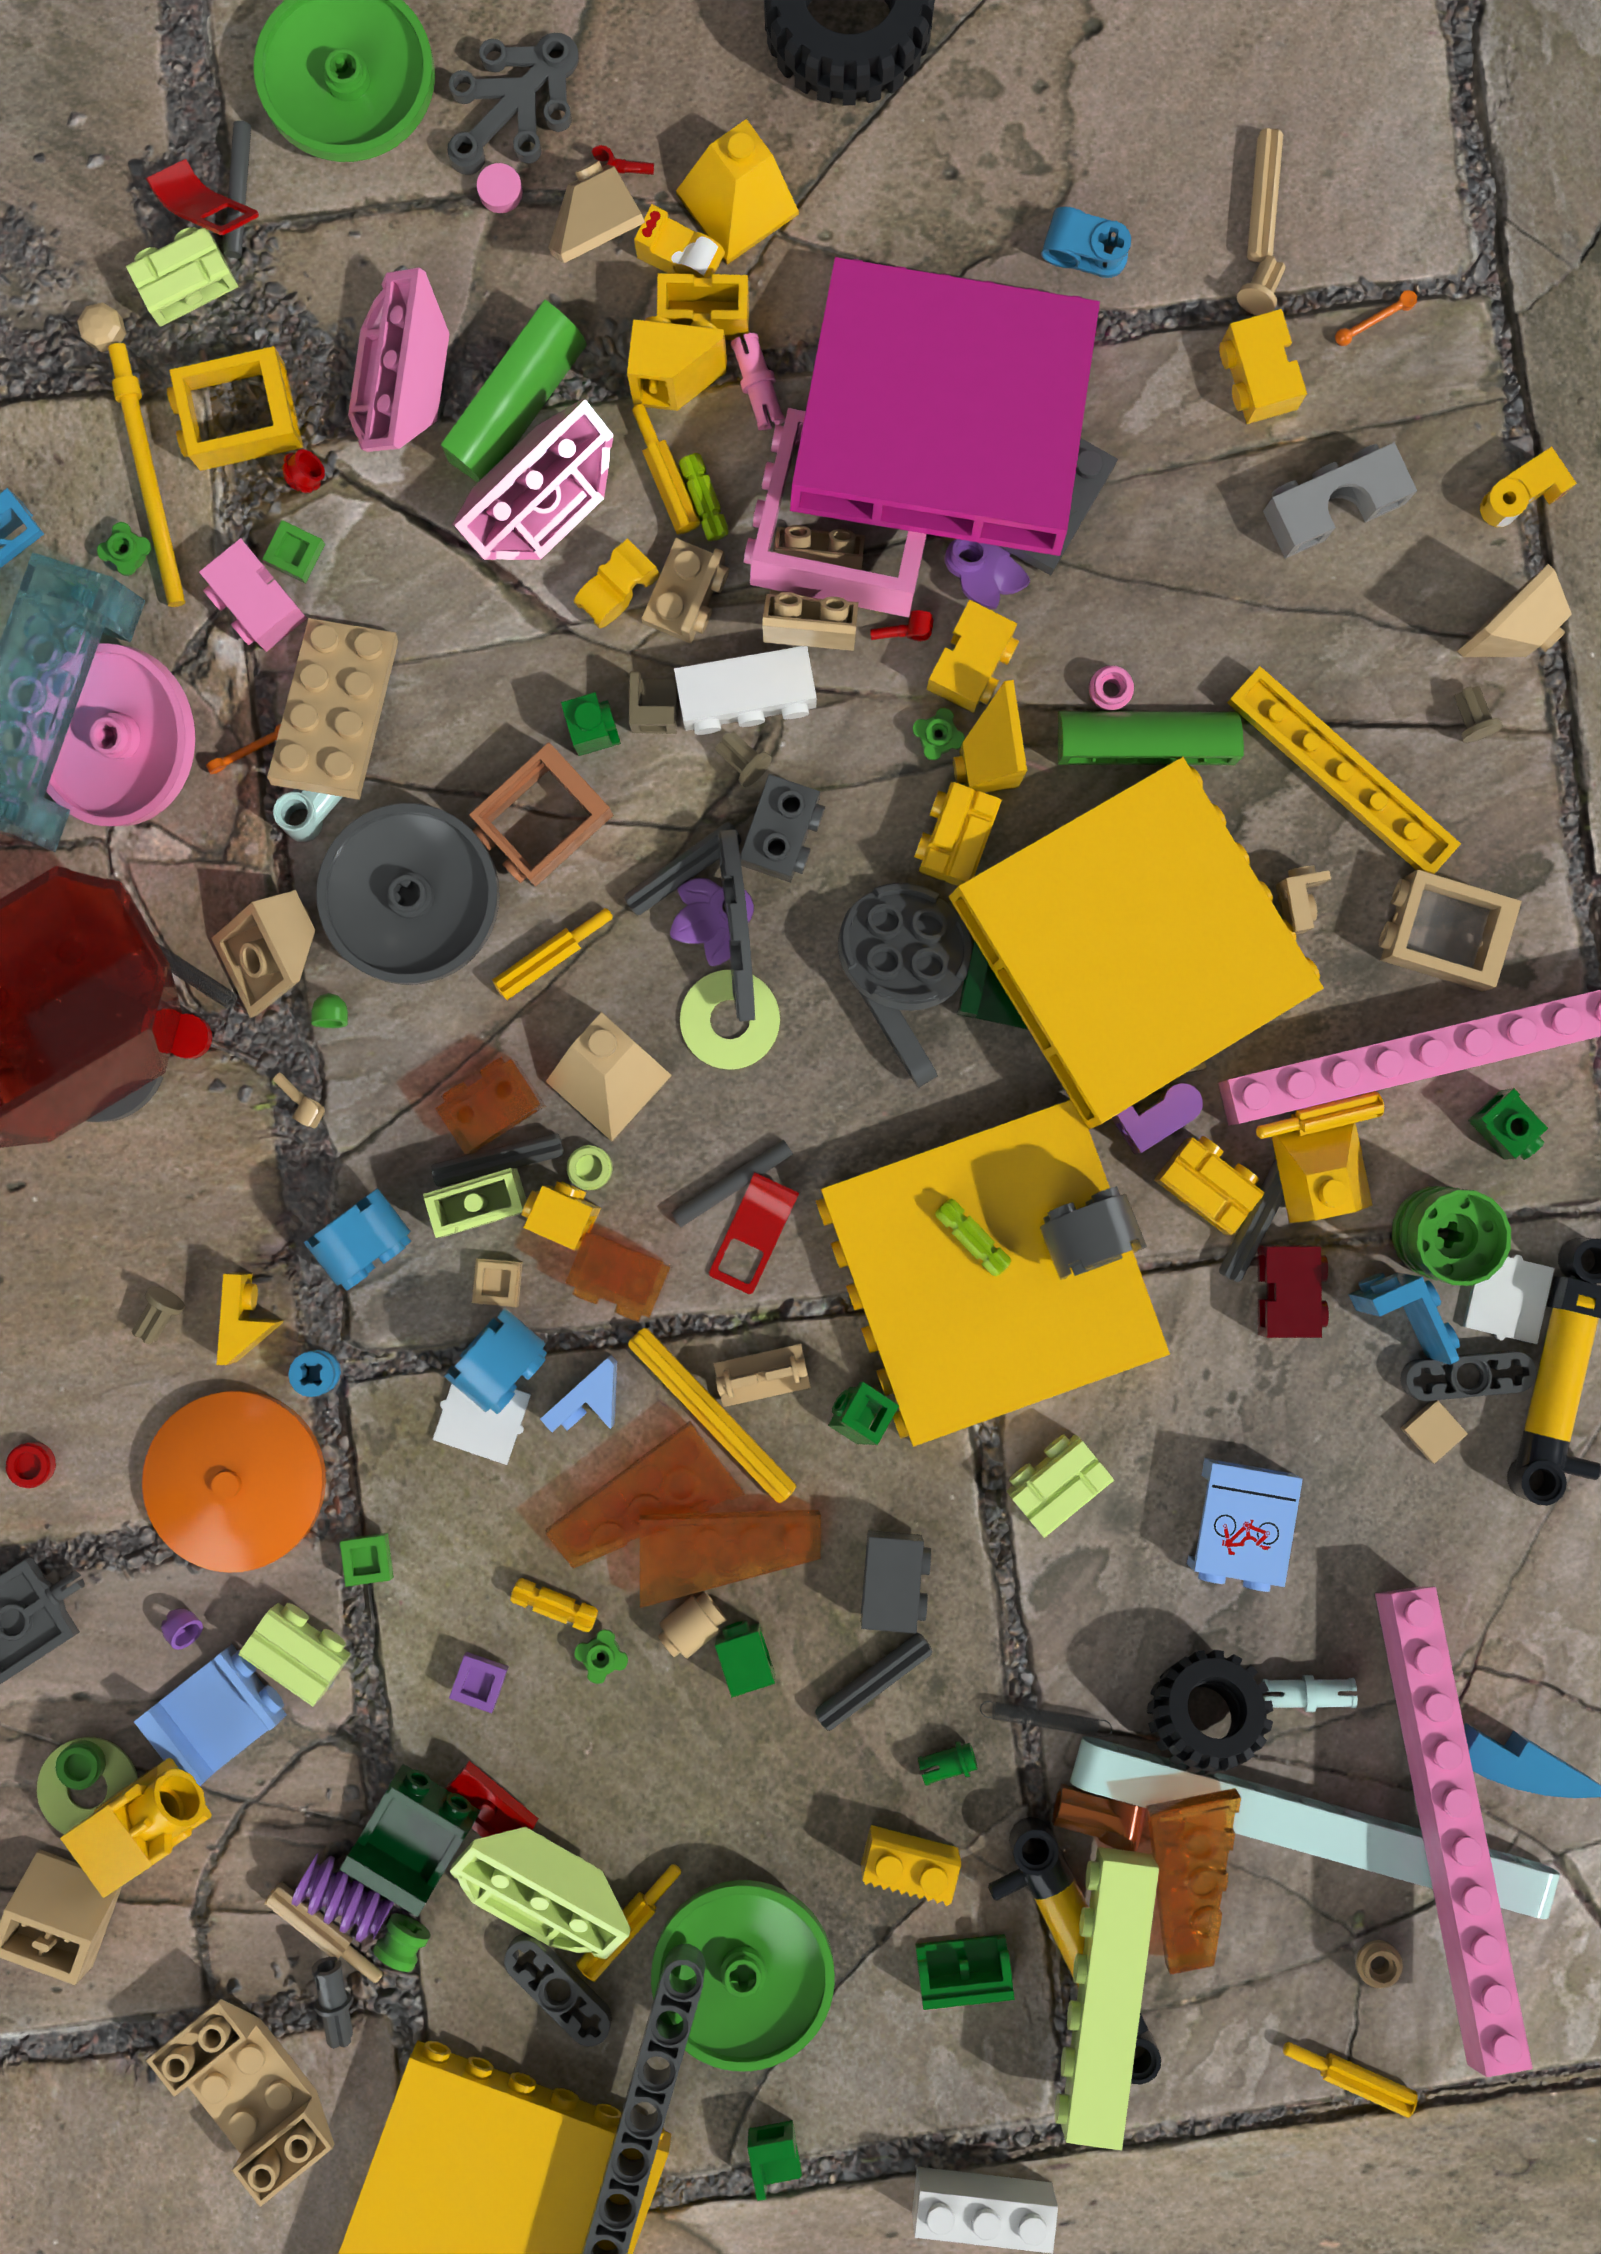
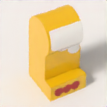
M651 204L644 218L645 223L641 224L634 238L637 258L668 274H694V278H712V274L716 273L725 254L721 245L711 237L693 231L668 218L667 211Z
M1551 446L1494 485L1483 497L1480 504V513L1489 525L1505 527L1510 525L1526 509L1528 504L1543 495L1550 505L1563 497L1577 483Z

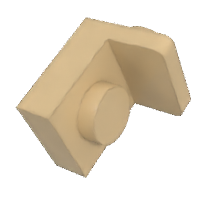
M1314 865L1289 870V878H1285L1276 884L1282 919L1287 920L1291 924L1296 935L1313 929V921L1317 919L1316 901L1312 894L1307 893V888L1320 886L1331 880L1330 870L1316 872Z

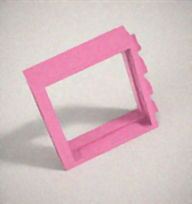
M788 408L784 426L776 425L773 434L771 452L777 453L775 463L767 462L764 471L762 489L768 490L766 501L758 499L756 503L753 527L759 528L757 538H748L743 563L751 564L750 585L818 599L833 596L840 597L850 602H859L858 607L909 617L927 534L908 531L898 578L770 552L795 445L800 444L806 411Z

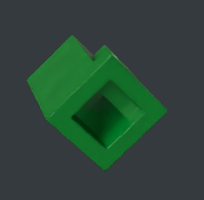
M596 692L561 702L572 743L578 756L621 744L608 700L599 702Z
M1515 1088L1500 1090L1468 1120L1504 1160L1516 1159L1518 1156L1523 1160L1531 1157L1544 1145L1545 1142L1540 1136L1549 1129L1519 1097L1520 1094ZM1514 1119L1523 1127L1518 1135L1511 1131L1510 1126Z
M859 1382L857 1387H849L848 1390H844L837 1397L832 1407L833 1417L828 1426L855 1444L878 1445L899 1405L865 1382Z

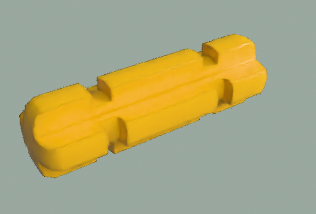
M524 1578L518 1579L510 1596V1601L524 1608L530 1605L533 1607L532 1611L564 1624L567 1621L572 1622V1627L583 1632H590L598 1615L596 1607L583 1602L581 1606L575 1604L576 1599L544 1586L538 1589L536 1588V1583Z

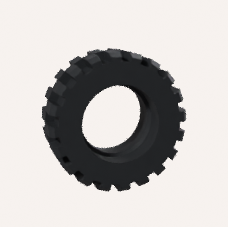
M764 0L767 44L771 56L777 58V67L785 78L795 76V87L805 94H808L812 89L817 92V100L829 104L832 98L843 99L842 106L856 105V99L866 97L867 103H871L881 99V92L884 89H887L889 93H894L903 86L904 75L912 77L920 66L921 56L926 54L929 46L935 0H884L890 9L889 15L876 27L858 34L837 33L819 24L807 9L812 0Z

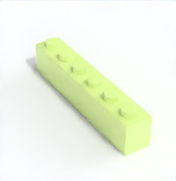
M1097 1847L1095 1861H1089L1087 1864L1086 1890H1091L1089 1908H1082L1079 1924L1080 1936L1085 1937L1083 1954H1076L1073 1968V1981L1079 1984L1077 2001L1070 2000L1067 2012L1068 2030H1073L1071 2047L1063 2048L1061 2057V2076L1067 2077L1065 2093H1058L1055 2102V2123L1061 2124L1066 2143L1122 2151L1159 1866L1152 1854Z

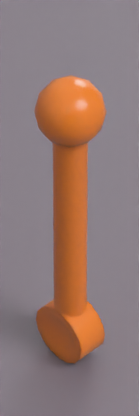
M1406 290L1399 296L1398 301L1350 329H1339L1335 334L1336 343L1340 346H1347L1351 343L1352 337L1401 309L1404 311L1411 310L1417 303V295L1411 290Z
M281 723L276 726L274 732L223 758H216L208 762L206 767L209 773L216 774L224 770L227 765L276 741Z

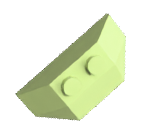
M527 1827L473 1840L451 1866L450 1873L454 1878L458 1879L461 1888L473 1904L550 1947L576 1953H592L594 1957L607 1959L630 1935L631 1928L603 1871Z

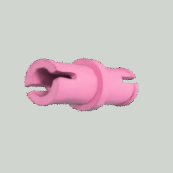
M744 334L749 353H747L745 343H742L740 337L735 338L731 342V347L734 350L743 377L740 381L743 393L749 396L757 420L758 430L772 429L767 410L775 426L785 422V417L782 414L773 384L776 382L774 372L767 368L758 341V334Z

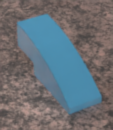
M1464 1724L1473 1772L1508 1787L1544 1796L1565 1798L1601 1797V1785L1514 1730L1506 1744L1502 1745L1471 1725Z

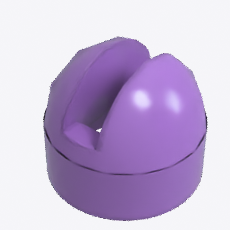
M183 1608L170 1611L166 1616L167 1620H163L161 1626L164 1638L172 1648L177 1650L191 1645L199 1637L203 1629L202 1622L195 1614Z

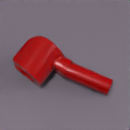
M604 145L596 146L591 151L596 160L608 161L607 164L615 166L618 173L654 175V163L616 159L611 149Z
M922 610L910 611L908 625L870 629L871 640L907 637L918 642L926 641L932 634L934 622L932 614Z

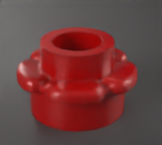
M300 449L296 453H288L284 457L285 463L282 466L283 476L291 488L303 493H311L313 490L315 491L320 488L321 480L325 476V469L315 454L308 450Z

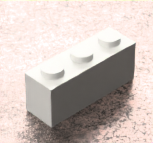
M807 646L674 668L685 730H694L697 735L718 732L721 730L722 724L738 722L740 727L756 726L764 723L765 717L782 714L783 719L801 718L809 714L808 709L816 708L817 698Z
M917 2167L912 2208L915 2238L1053 2254L1058 2204L1052 2182Z

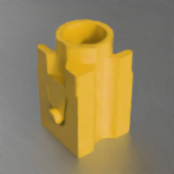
M167 1758L107 1799L94 1810L95 1813L74 1826L60 1839L101 1896L105 1898L169 1855L174 1846L191 1836L192 1831L210 1819L212 1814L205 1805L204 1792L196 1783L194 1777L190 1773L179 1769L171 1758Z

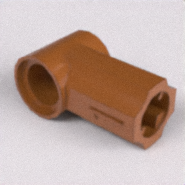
M1061 1784L1053 1806L1052 1823L1053 1826L1098 1837L1100 1842L1112 1848L1136 1852L1148 1809Z

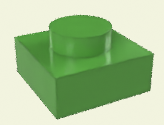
M281 520L262 560L266 565L306 584L325 543L321 538Z
M388 1533L346 1538L340 1541L346 1587L390 1581L394 1578Z

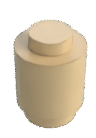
M704 1591L697 1598L692 1595L659 1622L663 1632L658 1635V1638L673 1657L681 1653L688 1659L721 1631L719 1626L727 1621V1619L712 1598Z

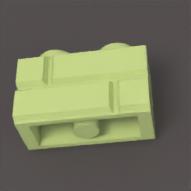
M189 227L181 230L176 234L174 242L160 249L155 247L146 248L135 256L134 262L126 266L148 311L160 327L238 288V284L209 230L203 227L200 229Z
M508 1168L423 1194L436 1238L446 1237L503 1220L506 1217L522 1214L527 1201L517 1168Z
M1065 1434L1055 1439L1044 1450L1048 1457L1034 1468L1030 1463L1024 1465L1009 1479L1013 1486L1006 1490L1007 1493L1044 1538L1114 1481L1113 1477L1076 1434L1070 1439Z
M277 1603L265 1614L238 1655L313 1707L325 1694L351 1656V1653L344 1649L346 1642L338 1634L328 1629H323L320 1632L308 1624L309 1616L302 1609L290 1603H286L285 1606Z

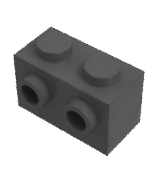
M769 774L740 855L741 866L790 883L794 872L803 874L811 851L810 848L804 847V843L809 830L818 831L825 811V806L818 804L820 791Z
M868 1530L860 1618L861 1629L916 1634L917 1621H926L928 1595L927 1593H920L921 1575L930 1574L931 1548L924 1547L922 1535Z

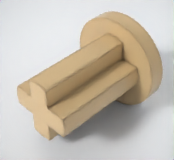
M1271 255L1266 256L1264 261H1260L1251 283L1244 284L1237 294V301L1245 311L1257 316L1274 311L1277 305V298L1274 293L1286 269L1283 262H1276L1275 256Z

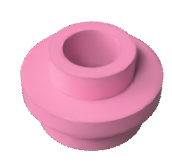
M1105 666L1099 669L1089 683L1091 700L1097 707L1106 711H1116L1125 707L1131 700L1134 692L1132 677L1126 670L1118 666ZM1109 682L1114 683L1118 687V694L1116 696L1106 695L1103 691V685Z

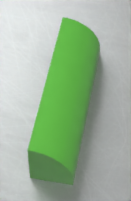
M544 299L441 443L448 462L477 483L515 447L587 346L578 328L547 300Z
M1058 711V765H1169L1181 757H1184L1188 765H1236L1244 757L1243 727L1241 717L1237 711Z

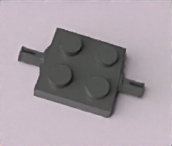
M29 1557L0 1576V1684L80 1633L66 1611L63 1601L85 1586L84 1580L81 1579L68 1588L66 1587L81 1576L77 1571H72L53 1585L45 1578L34 1559Z

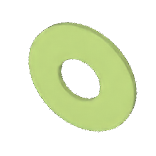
M720 970L710 973L692 986L685 996L681 1007L680 1027L687 1046L697 1058L710 1066L733 1070L750 1066L768 1053L779 1032L780 1013L773 993L764 982L753 975L755 1020H750L746 1032L734 1039H725L717 1035L712 1029L710 1022L711 1013L716 1005L722 1001L734 1000L731 970Z
M96 1737L73 1739L54 1750L44 1762L37 1781L38 1803L47 1821L62 1834H66L74 1826L95 1813L94 1810L100 1805L93 1808H83L75 1804L70 1797L69 1788L61 1783L56 1774L55 1766L59 1754L70 1744L80 1740L91 1741L102 1749L106 1760L102 1776L107 1784V1795L102 1802L104 1803L114 1794L138 1779L132 1761L114 1743Z

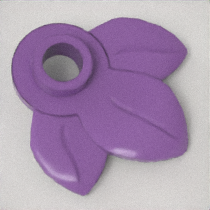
M956 539L949 544L946 550L945 564L953 575L960 578L963 593L968 599L988 609L997 608L1000 594H1014L1027 587L1030 583L1027 573L1009 556L1011 553L999 546ZM962 557L968 558V559H970L972 562L964 561V560L961 559V558H962Z
M706 878L689 880L678 887V893L687 906L675 917L671 926L670 936L672 939L683 943H704L705 955L709 965L712 967L721 965L730 959V935L728 917L723 911L725 903L723 887L721 888L715 882ZM744 890L749 923L754 913V904L749 893Z

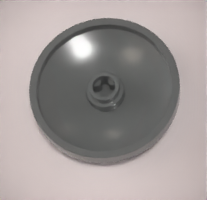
M414 803L392 804L374 809L363 814L344 828L335 838L323 859L316 891L317 907L323 929L339 954L360 971L376 979L401 985H418L434 982L454 974L467 965L487 942L497 919L500 899L499 881L493 860L476 834L455 816L432 806Z

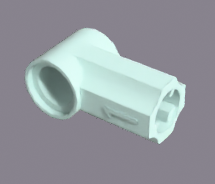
M294 789L292 792L285 793L277 799L273 815L277 824L291 839L297 842H307L319 835L323 827V820L342 797ZM299 809L308 810L304 822L296 826L289 825V819L293 812Z

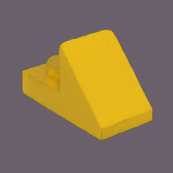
M233 1272L223 1274L216 1365H229L238 1362L284 1322V1320L249 1318L250 1311H254L258 1298L257 1285L252 1284L253 1273Z

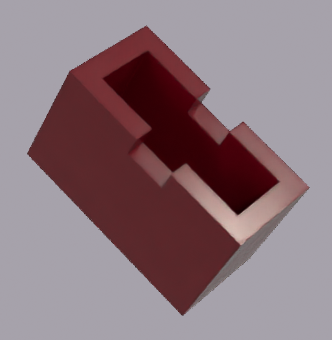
M1259 1246L1257 1250L1258 1282L1267 1283V1299H1258V1335L1266 1338H1322V1327H1327L1329 1321V1309L1327 1301L1322 1300V1282H1326L1328 1279V1260L1326 1255H1321V1246Z

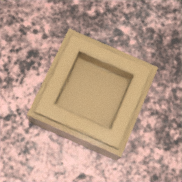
M476 1258L472 1303L518 1307L523 1262Z
M1439 1400L1430 1401L1401 1427V1430L1423 1455L1434 1464L1468 1435Z

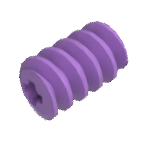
M317 1853L296 1888L291 1904L297 1907L306 1898H310L308 1914L313 1916L324 1906L326 1907L324 1923L329 1925L340 1915L342 1916L340 1932L345 1934L356 1924L358 1925L356 1941L361 1943L371 1933L374 1934V1940L394 1903L387 1898L381 1900L380 1894L372 1889L365 1891V1885L357 1880L349 1882V1875L341 1870L336 1874L333 1873L335 1857L329 1856L320 1865L317 1864Z

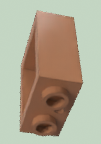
M550 742L542 747L469 814L477 824L472 831L487 849L491 851L497 845L508 857L502 865L519 883H522L527 878L535 887L614 816L610 807ZM549 771L590 816L532 867L492 822Z

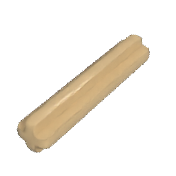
M1264 128L1260 131V135L1257 138L1247 258L1251 262L1260 263V261L1265 260L1266 256L1273 255L1283 133L1279 129Z

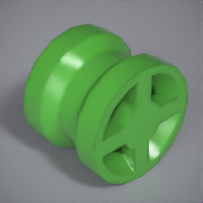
M392 1914L386 1924L388 1932L385 1937L378 1939L373 1952L385 1965L401 1972H411L418 1961L417 1951L419 1948L426 1946L431 1934L419 1921L403 1914Z

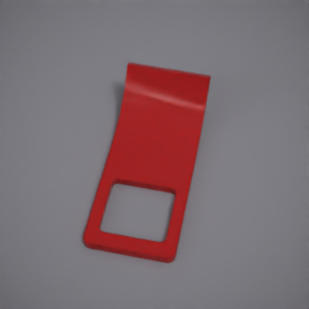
M186 158L145 178L155 196L165 208L175 215L216 234L225 235L259 217L257 210L206 187L195 175ZM226 207L244 213V215L222 226L204 219Z
M754 1172L741 1204L710 1268L709 1275L740 1291L752 1294L799 1193ZM732 1239H737L763 1252L760 1264L749 1284L719 1270V1265Z

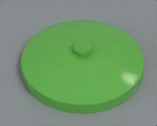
M284 0L269 16L259 35L254 55V78L259 98L268 117L280 134L290 143L317 158L336 162H356L371 159L392 150L414 132L425 116L432 99L435 83V65L426 32L416 14L403 0Z
M727 1881L712 1885L694 1894L682 1903L668 1919L657 1941L652 1961L651 1988L653 2000L665 1958L672 1948L681 1944H691L701 1951L706 1962L703 1988L685 2048L688 2054L705 2064L723 2070L756 2071L773 2067L793 2057L818 2033L827 2017L833 1998L835 1985L833 1953L821 1923L814 1913L797 1897L784 1889L760 1881ZM680 1965L672 1970V1973L681 1980H688L696 1975L694 1970L687 1965ZM666 2011L659 2015L660 2019L668 2025H675L683 2020L674 2011Z

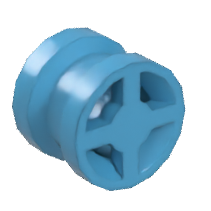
M318 1349L303 1353L296 1357L290 1365L289 1381L293 1389L302 1396H320L335 1388L339 1382L341 1375L340 1363L333 1354L325 1350ZM305 1366L309 1368V1376L307 1375L308 1369Z

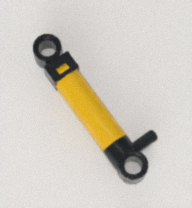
M1571 1239L1562 1246L1558 1254L1560 1270L1566 1277L1553 1276L1546 1305V1307L1552 1308L1518 1457L1511 1463L1507 1472V1482L1513 1493L1537 1505L1548 1506L1556 1503L1563 1497L1567 1485L1564 1473L1591 1480H1597L1601 1476L1600 1463L1567 1455L1598 1321L1601 1319V1285H1597V1283H1601V1239ZM1587 1249H1590L1594 1254L1595 1263L1593 1268L1586 1272L1582 1267L1581 1257ZM1541 1469L1544 1475V1482L1539 1489L1532 1491L1529 1485L1531 1474Z
M1024 1818L1014 1824L1009 1836L1011 1851L1019 1869L989 1883L988 1889L993 1899L997 1901L1026 1886L1029 1887L1073 1977L1076 1954H1083L1085 1937L1080 1936L1079 1933L1081 1910L1083 1907L1089 1908L1051 1828L1039 1818ZM1031 1838H1040L1045 1841L1043 1849L1036 1854H1027L1022 1851L1023 1845ZM1140 2011L1136 2046L1144 2047L1145 2051L1142 2056L1134 2059L1131 2084L1138 2085L1153 2080L1161 2068V2056L1158 2047Z

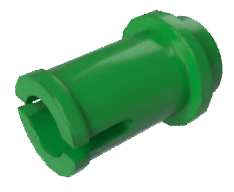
M961 1741L955 1742L956 1747L926 1756H919L918 1764L920 1770L939 1766L937 1769L922 1774L925 1785L929 1786L931 1783L964 1774L966 1778L971 1777L970 1772L978 1770L971 1743L962 1745Z

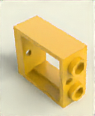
M275 346L169 370L173 386L167 388V396L173 413L175 415L179 414L182 430L176 431L178 445L183 457H189L200 471L304 448L286 366ZM262 375L274 426L202 442L191 391Z

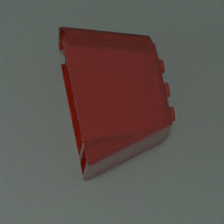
M54 866L0 899V1148L49 1143L166 1072L182 1010L170 964L124 883L120 881L104 879Z

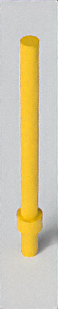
M114 343L108 346L115 379L111 381L116 402L121 403L167 605L169 607L182 606L186 602L139 400L142 398L139 380L132 374L126 345L124 343Z

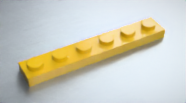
M1261 666L1254 671L1227 702L1415 870L1435 874L1461 845L1456 838Z

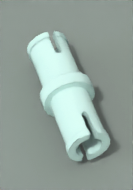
M1303 1675L1302 1680L1262 1679L1261 1683L1265 1681L1269 1689L1267 1692L1281 1693L1280 1696H1263L1264 1701H1272L1273 1708H1304L1305 1712H1315L1318 1707L1357 1708V1696L1338 1695L1339 1691H1357L1354 1678L1314 1680L1313 1675Z

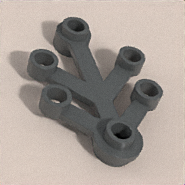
M550 33L542 37L536 46L505 47L498 39H488L482 43L479 53L486 70L496 73L502 71L506 66L531 67L523 77L474 79V76L465 70L452 74L449 79V87L452 97L458 103L468 104L474 101V99H501L470 132H460L449 141L448 155L453 168L457 172L471 175L483 167L485 163L483 147L517 111L518 134L513 140L516 156L523 163H533L539 159L542 149L536 128V92L547 80L549 81L550 101L544 107L546 124L551 130L556 132H562L569 128L572 116L567 103L566 78L575 71L579 62L578 48L569 36L563 33ZM560 50L564 52L559 58H551L549 56L553 51ZM492 51L501 53V56L496 60L486 58ZM465 82L471 85L465 92L456 90L457 86ZM556 110L565 112V116L560 120H554L550 117ZM525 142L535 144V147L529 152L520 150L521 145ZM463 145L472 146L471 151L466 154L459 153L458 148Z

